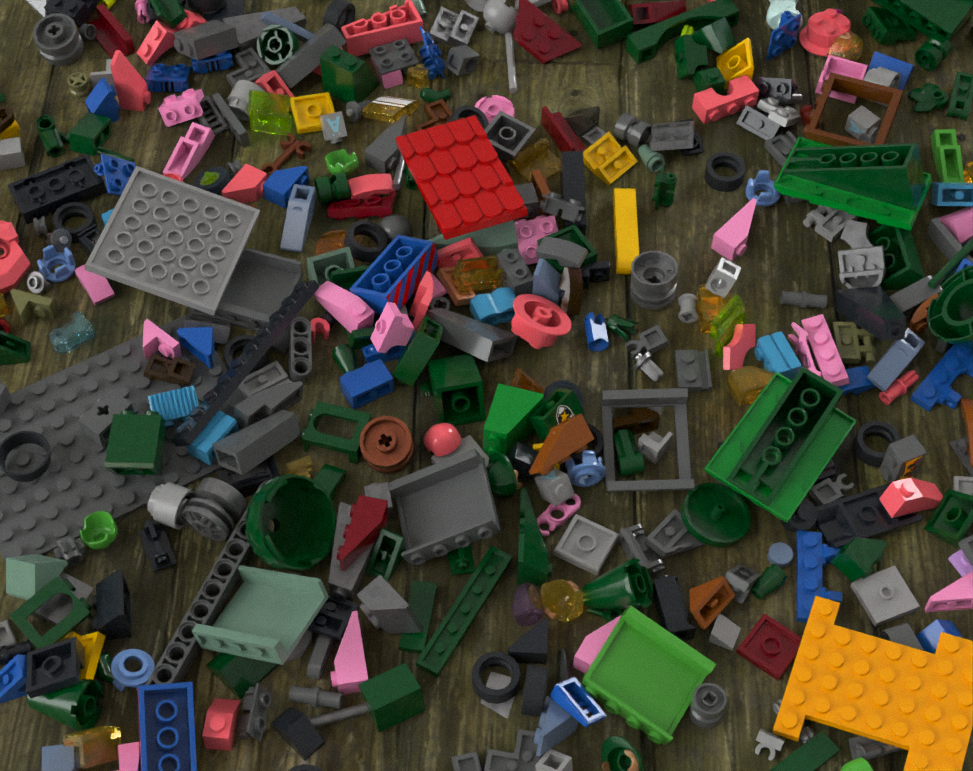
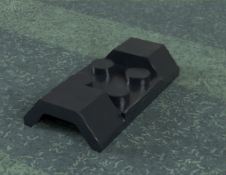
M891 483L815 507L817 512L816 527L822 533V538L826 545L835 549L842 548L855 537L875 539L899 531L902 527L922 521L923 517L917 513L894 518L890 517L879 498Z

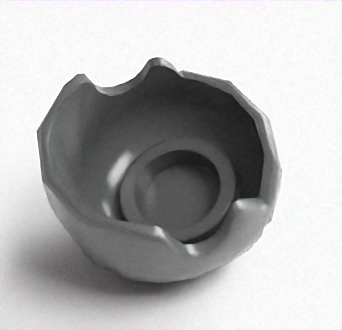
M388 215L379 224L387 234V245L397 235L412 237L410 221L403 215Z

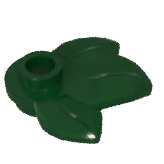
M931 83L924 84L923 88H915L907 94L909 98L917 101L913 112L917 113L930 112L934 108H943L949 100L947 92L940 90L937 85Z

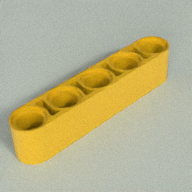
M614 188L613 216L616 274H631V264L635 257L639 255L635 188Z

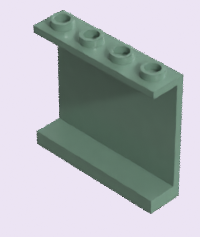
M239 565L237 570L244 583L213 626L197 623L192 633L199 646L203 649L284 665L329 597L323 582L316 577H306Z

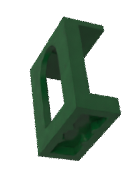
M317 401L315 409H311L309 412V424L307 428H303L300 440L303 442L304 451L308 452L310 445L348 454L349 462L358 464L362 455L359 443L360 435L365 425L372 420L371 414ZM326 415L357 422L352 440L316 431L321 417Z
M56 576L9 615L37 649L59 642L87 617L90 620L93 618L89 612L92 609L91 605L84 597L78 599L73 593L76 588L67 578L62 581L59 576ZM56 594H68L74 602L72 611L41 637L26 618Z

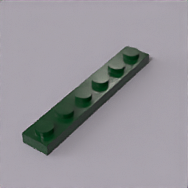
M491 545L416 661V667L436 678L439 677L510 566L513 556Z

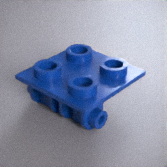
M784 11L781 14L779 27L771 33L766 61L779 56L781 52L795 45L802 14L793 16L790 11Z
M420 26L425 45L420 48L419 53L426 76L429 79H435L441 74L445 79L443 70L446 67L443 60L439 58L441 51L437 44L433 45L430 33H425Z
M230 50L200 60L191 58L192 64H195L192 65L193 73H208L206 62H208L209 71L212 72L210 61H214L215 70L218 71L216 60H218L220 70L230 69L233 66Z
M162 63L151 66L145 78V81H150L147 82L148 90H151V92H162L163 85V92H166L167 82L169 84V92L173 91V87L174 92L188 90L189 84L186 80L192 66H186L185 64L166 66Z
M101 154L102 162L95 165L94 171L99 176H105L109 194L121 196L136 167L135 163Z

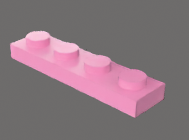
M823 314L801 320L803 329L809 335L808 342L818 368L822 373V378L837 387L849 384V377Z

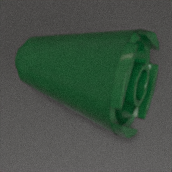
M639 559L627 560L585 584L581 591L582 602L590 609H627L630 606L635 609H643L649 607L652 603V600L648 601L649 594L653 593V586L647 568L645 566L640 567L637 563L640 562Z
M87 679L34 698H30L27 694V702L31 709L78 732H84L85 730L90 731L98 722L103 708L99 706V697L104 698L102 685L98 681Z

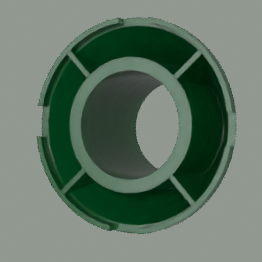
M973 265L952 275L940 286L942 291L936 300L932 298L927 312V323L930 331L939 340L973 349Z

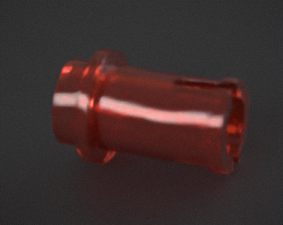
M804 105L800 109L799 115L802 116L801 118H803L805 125L810 124V113L812 109H815L811 105Z

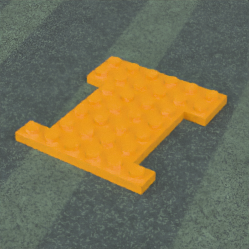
M815 596L776 718L773 734L798 742L804 721L808 719L908 750L903 771H961L973 727V641L941 632L935 654L834 625L840 603Z

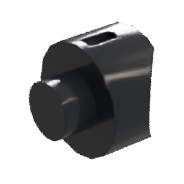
M804 498L788 523L781 520V523L786 530L791 532L808 530L817 520L816 508L811 501Z

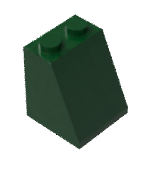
M333 44L320 56L323 92H329L331 96L346 104L350 101L362 102L380 85L379 80L365 61Z
M465 354L429 360L427 362L428 377L439 423L443 422L455 426L486 420L483 383L473 356Z
M121 411V414H113L105 468L114 475L162 476L166 419L156 411H145L144 415H135L134 411Z

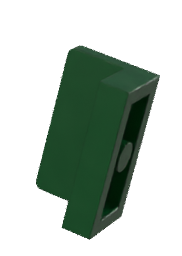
M150 0L157 16L172 29L187 17L179 0Z

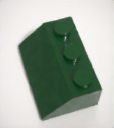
M883 224L869 232L870 243L873 246L883 245L886 273L879 285L883 290L904 289L925 278L910 230Z

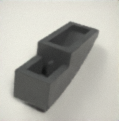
M301 381L285 383L257 392L235 406L234 419L242 428H246L283 409L288 410L302 398L304 384Z

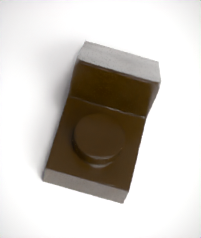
M628 408L629 416L622 415L612 419L613 434L619 430L627 429L632 431L633 435L658 430L660 416L659 413L649 408Z

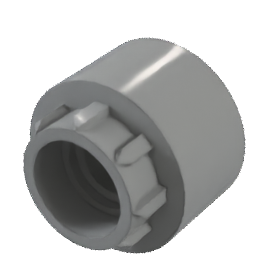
M883 67L870 69L864 77V81L898 89L901 79L900 73ZM870 100L886 107L888 106V104Z
M238 80L227 102L237 119L250 121L253 118L259 117L268 100V96L255 83L247 80Z
M171 482L165 485H158L150 495L148 512L151 513L154 521L179 530L186 524L182 519L181 513L188 506L187 504L191 498H195L194 491Z

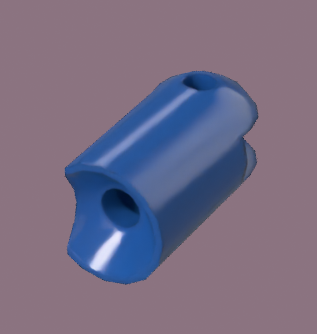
M588 313L584 318L588 348L591 351H603L609 346L604 316L599 313L594 323V313Z

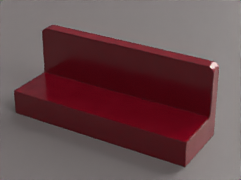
M104 4L96 6L99 19L88 23L96 27L97 34L95 40L111 59L116 50H120L125 57L135 53L133 39Z
M546 106L542 107L541 124L561 153L566 151H585L586 148L560 112L551 114Z

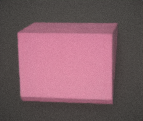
M973 206L965 207L938 218L959 243L973 235Z

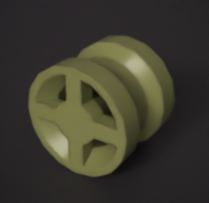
M75 72L68 77L67 82L73 97L83 98L90 93V85L88 84L86 74Z

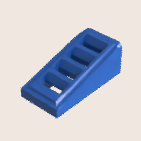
M575 677L556 684L550 694V697L560 707L585 727L597 723L607 716ZM591 713L593 716L588 718L586 714Z

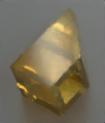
M748 365L729 372L727 386L739 406L746 403L752 404L775 373Z

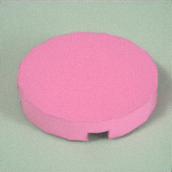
M492 95L491 98L483 97L475 105L476 108L485 114L489 124L500 111L512 117L515 114L512 102L498 95Z

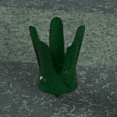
M615 313L610 319L605 318L608 321L606 329L617 333L626 342L630 340L625 332L632 335L637 334V331L631 327L634 324H639V322L623 319Z

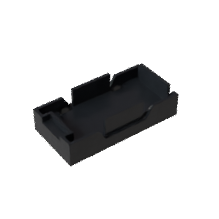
M88 154L7 185L10 195L27 225L34 222L33 218L41 219L42 216L47 217L50 209L52 215H54L56 210L62 205L70 202H80L79 197L90 200L107 193L104 180L94 171L95 165Z

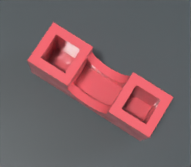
M747 75L729 81L727 96L717 94L712 87L695 93L692 109L704 124L717 121L722 117L744 110L746 105L751 107L757 105L759 89Z

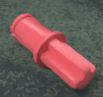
M907 371L899 379H895L885 392L879 393L880 400L884 404L889 405L898 396L906 394L907 389L919 379L916 371Z

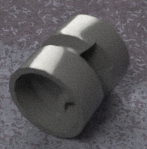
M625 112L618 119L614 127L613 136L622 141L628 140L630 145L639 149L640 146L647 142L651 134L652 125L643 120L637 121L635 116Z
M704 683L695 689L689 708V716L691 721L698 727L709 729L720 723L727 703L725 691L720 686L714 683Z

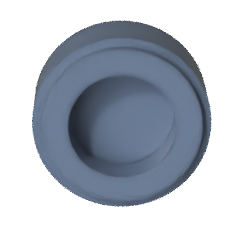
M774 543L769 548L767 558L771 565L775 564L780 568H784L791 563L793 551L785 543Z

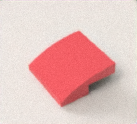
M426 271L419 284L409 315L414 317L413 331L416 330L423 316H426L432 299L433 279L431 272Z

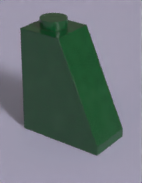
M425 315L423 316L395 365L392 376L398 382L413 386L440 343L443 325Z

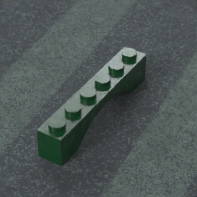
M715 0L639 31L632 32L627 35L625 50L637 64H641L655 58L659 49L666 42L681 35L685 25L692 26L694 31H697L725 17L731 28L738 24L740 10L731 0Z

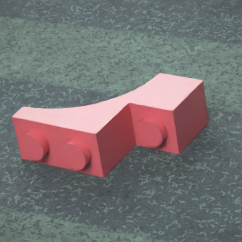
M185 9L187 17L173 29L166 23L156 20L136 53L147 65L153 66L155 61L165 51L174 46V32L207 21L200 14Z

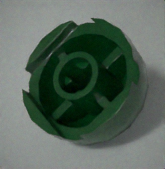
M279 24L265 27L262 30L263 33L257 39L259 56L271 65H282L298 50V41L295 34L289 28Z

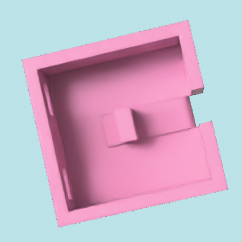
M828 55L815 93L822 95L823 79L825 77V80H828L831 72L864 80L868 65ZM833 90L829 96L855 104L857 96Z

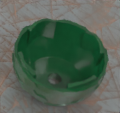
M291 473L284 474L265 483L250 500L247 507L245 534L255 554L271 567L289 571H306L322 561L333 548L336 512L330 495L318 481H314L306 476ZM270 520L274 523L273 532L270 531L268 526Z

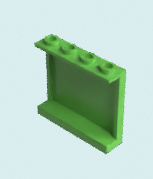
M630 606L621 615L580 681V684L593 700L597 699L603 703L607 711L615 715L619 714L625 718L626 723L630 727L637 730L640 729L648 734L647 737L652 742L658 745H665L672 741L673 737L671 735L690 705L695 689L713 671L716 664Z

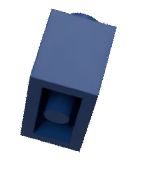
M378 359L374 362H368L363 367L345 373L340 377V387L347 401L355 410L393 392L394 379L382 360Z

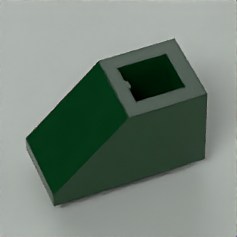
M855 537L839 550L831 562L851 582L860 577L865 579L873 571L871 566L883 558L884 553L882 551L888 543L885 540Z

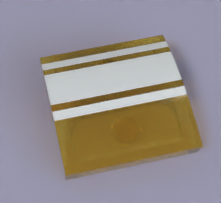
M387 95L375 99L361 112L364 118L396 123L403 114L411 116L421 103L420 100Z

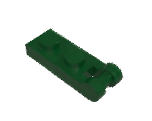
M957 71L946 116L961 117L960 120L967 121L973 97L972 74Z

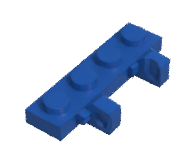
M954 344L911 395L910 400L928 412L937 403H944L954 410L962 396L955 392L951 385L960 374H967L973 378V349Z
M797 531L796 622L807 623L815 596L839 602L840 606L842 604V592H826V587H823L822 567H825L826 563L833 564L831 561L840 549L822 544L821 532Z

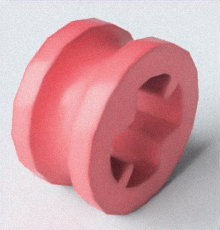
M551 0L556 14L568 10L567 0Z

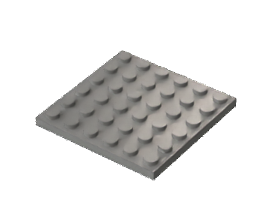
M136 166L85 264V270L214 316L259 218L260 210Z

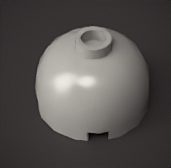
M489 0L484 6L483 17L486 21L485 27L492 33L496 31L499 34H506L514 31L516 27L515 20L518 13L512 6L509 8L504 4L506 0Z

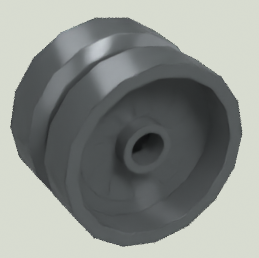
M54 13L44 16L33 29L34 41L43 59L49 64L65 66L73 63L81 56L84 42L74 20L68 15Z

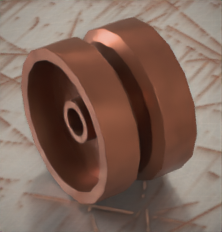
M381 416L374 418L363 428L359 443L364 459L370 468L379 473L393 474L400 472L408 466L413 458L414 444L410 430L403 421L392 416Z

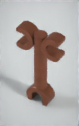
M287 133V141L289 142L280 140V147L285 151L273 163L264 164L261 170L265 173L271 171V176L295 152L298 158L304 159L303 150L311 152V145L307 142L295 140L294 135Z

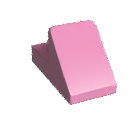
M146 319L143 329V351L146 360L151 357L152 353L155 354L157 351H160L163 356H169L172 359L174 357H182L179 342Z

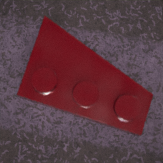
M393 191L390 192V196L382 198L379 197V194L371 195L365 201L353 198L331 202L327 210L328 217L335 218L336 220H344L348 217L364 219L369 216L384 218L392 215L398 200V193Z

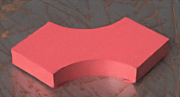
M756 324L735 325V332L731 342L723 346V370L743 369L746 353L750 348L755 347Z

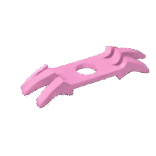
M792 322L791 326L798 337L788 334V339L796 346L795 354L799 355L803 367L822 377L821 371L816 370L807 345L809 341L808 333Z

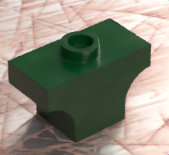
M684 34L675 40V62L677 63L678 79L685 80L694 75L696 70H700L708 65L706 45L695 43L692 36Z

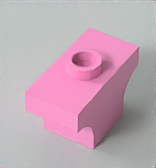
M387 302L379 320L375 324V329L370 339L377 352L386 353L393 346H406L414 326L407 314H402L395 303Z

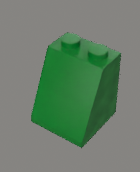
M498 383L483 429V451L487 456L490 457L494 452H501L507 457L517 442L522 443L534 431L528 417L543 402L544 394Z

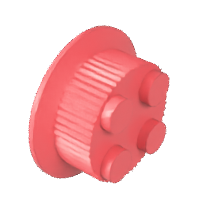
M826 9L823 12L815 13L809 18L807 26L800 32L799 41L802 47L810 53L828 57V55L840 56L849 52L854 47L855 37L850 31L851 23L846 16L837 13L835 9ZM846 32H849L851 40L841 38L840 35H845Z
M521 294L514 299L513 309L515 315L511 321V331L529 342L533 348L541 349V347L552 346L558 336L569 333L571 321L568 315L555 303L533 294Z

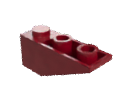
M686 0L627 5L628 13L633 19V25L662 22L686 12Z
M359 495L357 503L352 504L350 510L351 523L345 526L343 534L345 542L343 546H339L337 552V560H340L342 571H345L378 539L381 528L385 527L389 513L388 500Z

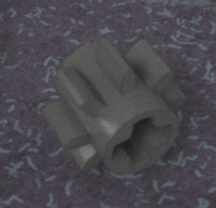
M73 536L63 537L57 542L58 548L53 549L57 559L67 561V567H73L81 563L83 560L82 555L87 553L81 538L75 540Z

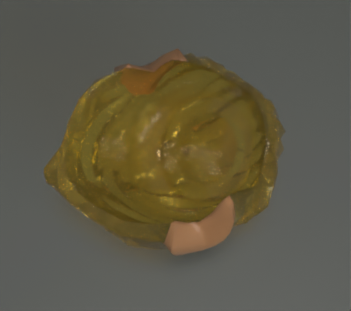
M846 32L845 35H840L836 38L828 49L827 55L855 62L863 52V40L857 33Z
M554 580L542 584L541 604L544 612L550 618H556L562 622H570L577 619L583 613L584 593L571 580Z

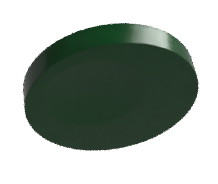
M703 483L695 486L694 489L687 493L681 505V517L687 530L697 540L709 546L720 548L733 546L743 539L750 527V511L743 498L731 488L721 484Z

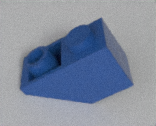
M105 78L100 79L85 100L89 113L111 118L112 123L119 120L118 111L120 107L117 100L114 99L117 96L114 86L112 84L109 85Z
M299 166L274 171L263 184L264 199L286 209L294 184L308 186L310 181L308 167Z

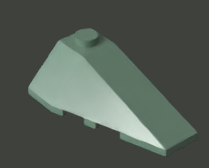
M514 220L447 240L444 239L442 234L428 239V241H433L436 250L471 237L486 260L496 261L497 254L518 247Z

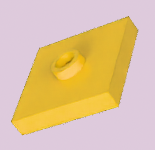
M329 92L289 98L298 134L322 131L319 116L335 112Z

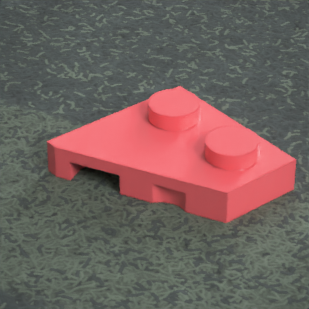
M471 237L437 250L440 260L439 268L458 266L461 272H470V268H483V271L490 270V264Z

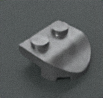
M883 245L838 251L839 278L848 289L876 287L883 281L886 273Z

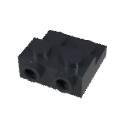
M49 0L44 9L47 15L54 13L68 15L74 20L76 26L80 27L101 0Z
M76 636L27 652L26 693L30 698L80 683V670L85 668V649Z

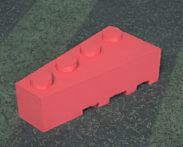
M412 0L404 1L405 4L399 7L397 5L389 7L390 11L385 13H374L368 20L362 18L342 26L341 35L347 41L343 45L344 51L358 57L368 54V49L404 38L407 39L409 44L423 41L419 28L420 26L423 28V20Z

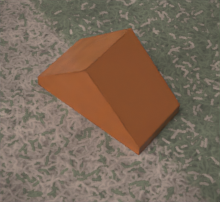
M721 576L689 589L690 611L701 629L705 630L736 596L725 577Z

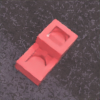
M370 174L347 180L351 199H367L373 194L390 195V192L395 191L392 187L393 180L391 174Z

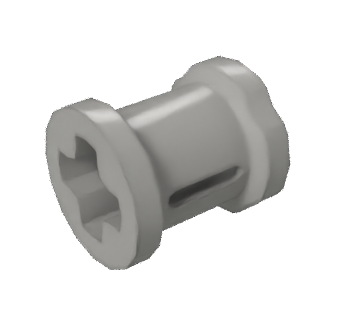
M694 294L681 295L678 298V304L681 308L678 315L679 319L684 323L697 321L699 318V314L696 311V305L698 304L697 296Z

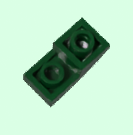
M324 464L313 480L318 481L333 501L335 499V490L346 479V470Z

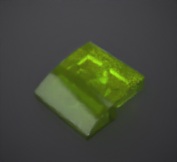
M250 90L249 120L251 131L286 136L287 133L291 134L290 96Z
M737 294L733 296L711 322L709 337L717 341L715 355L723 358V346L728 345L734 336L735 325L747 324L745 308L740 296Z

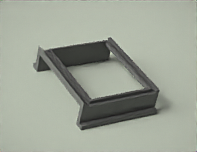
M688 388L602 390L601 406L606 493L667 490L690 491L694 489V479H691L686 410ZM674 407L679 479L615 481L611 409Z

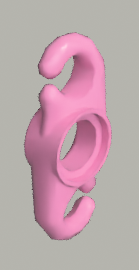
M577 494L571 497V499L575 500L574 505H567L566 501L557 506L550 504L537 518L538 525L542 523L548 524L550 531H554L556 527L563 526L579 510L581 505L580 497ZM560 510L564 513V516L560 519H555L551 516V512ZM540 529L542 536L550 534L549 531Z

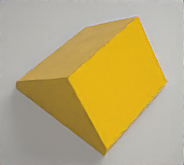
M747 38L716 57L717 67L726 81L724 89H728L729 81L747 75L752 81L754 71L751 40Z

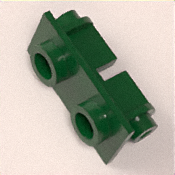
M662 166L661 174H656L654 187H658V189L654 188L652 201H656L654 210H657L658 204L670 207L674 202L677 177L674 173H664L665 166Z
M471 543L467 547L457 548L447 553L451 576L474 573L475 566Z

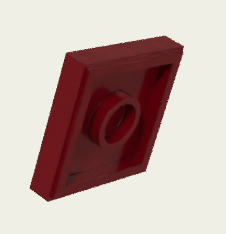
M764 613L737 648L736 653L779 681L795 660L802 638Z

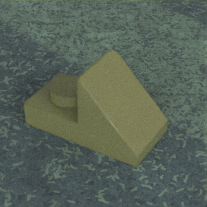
M11 289L10 293L24 327L27 326L33 314L41 318H55L57 310L53 299Z

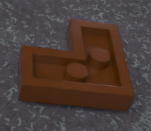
M443 99L424 105V112L430 121L415 126V132L448 123L453 113Z

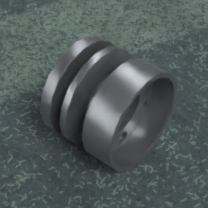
M647 251L635 257L631 264L630 296L638 306L648 310H659L673 303L676 297L678 265L672 256L661 251Z
M211 477L204 478L194 493L195 498H191L187 504L188 506L182 511L181 516L184 522L201 536L214 541H224L229 535V531L234 527V521L240 517L247 506L246 500L239 491L228 483Z

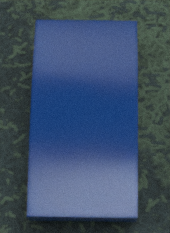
M868 366L846 369L849 384L838 386V388L844 391L842 396L850 392H854V395L876 387L866 378L870 373Z

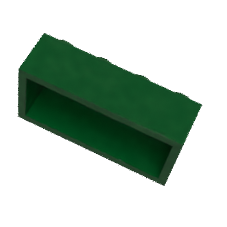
M567 0L568 5L597 50L621 40L633 32V19L620 0Z

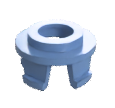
M768 170L758 171L756 179L749 178L745 191L749 201L754 198L757 200L756 205L764 207L775 204L781 194L779 191H775V182L769 179ZM758 190H765V191H767V192H761L760 195H759V197L755 194V192L758 191Z
M53 245L43 249L44 258L38 260L37 264L39 272L45 276L47 281L62 282L74 274L76 263L71 251L67 247L64 248V252H57ZM58 264L62 265L58 268H55V274L50 273L51 268L53 266Z
M584 450L582 451V464L575 465L572 457L566 461L565 467H567V475L571 484L579 487H589L602 480L606 475L605 467L602 465V458L598 457L596 459L594 451Z
M127 649L118 653L111 664L114 687L122 692L126 686L136 687V690H138L139 685H145L155 669L151 656L139 649ZM129 659H135L139 661V665L142 668L137 672H129L124 666L128 664Z

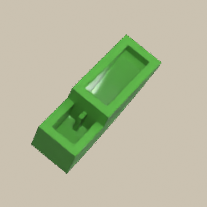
M955 129L934 130L930 139L940 181L965 183L960 145H957Z

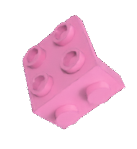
M541 215L533 220L526 221V219H521L514 222L518 251L526 265L535 264L539 261L536 254L538 248L537 240L558 231L555 215L548 217L547 215Z

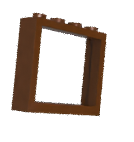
M831 72L828 80L824 79L821 87L822 95L818 94L816 98V110H811L809 117L811 122L805 125L803 135H806V139L831 146L886 144L901 104L903 90ZM832 90L889 105L874 144L816 129Z

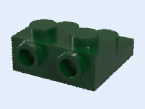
M869 6L862 18V24L871 31V37L875 38L876 42L881 45H895L898 39L901 41H914L917 33L906 21H901L886 8Z

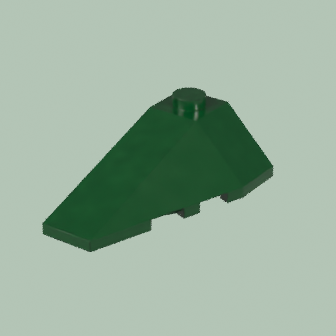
M521 488L517 585L546 587L547 577L552 578V563H548V552L526 488Z

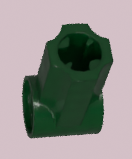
M42 115L37 118L36 127L47 156L53 158L60 157L65 152V148L58 133L55 120L50 115Z
M623 429L613 434L619 476L644 473L643 456L637 450L632 431Z

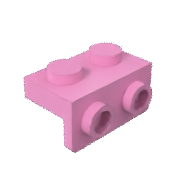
M192 88L184 91L180 96L176 97L173 94L164 98V102L158 110L167 127L200 117L204 114L199 103L204 97L202 89L194 91Z

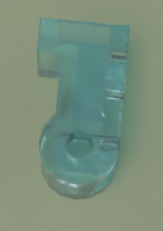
M80 310L72 315L73 321L64 325V327L51 331L49 338L55 352L59 354L68 353L95 337L91 323Z

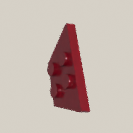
M519 0V9L515 20L516 27L512 39L542 64L550 62L554 58L564 56L573 50H578L581 47V43L530 1Z

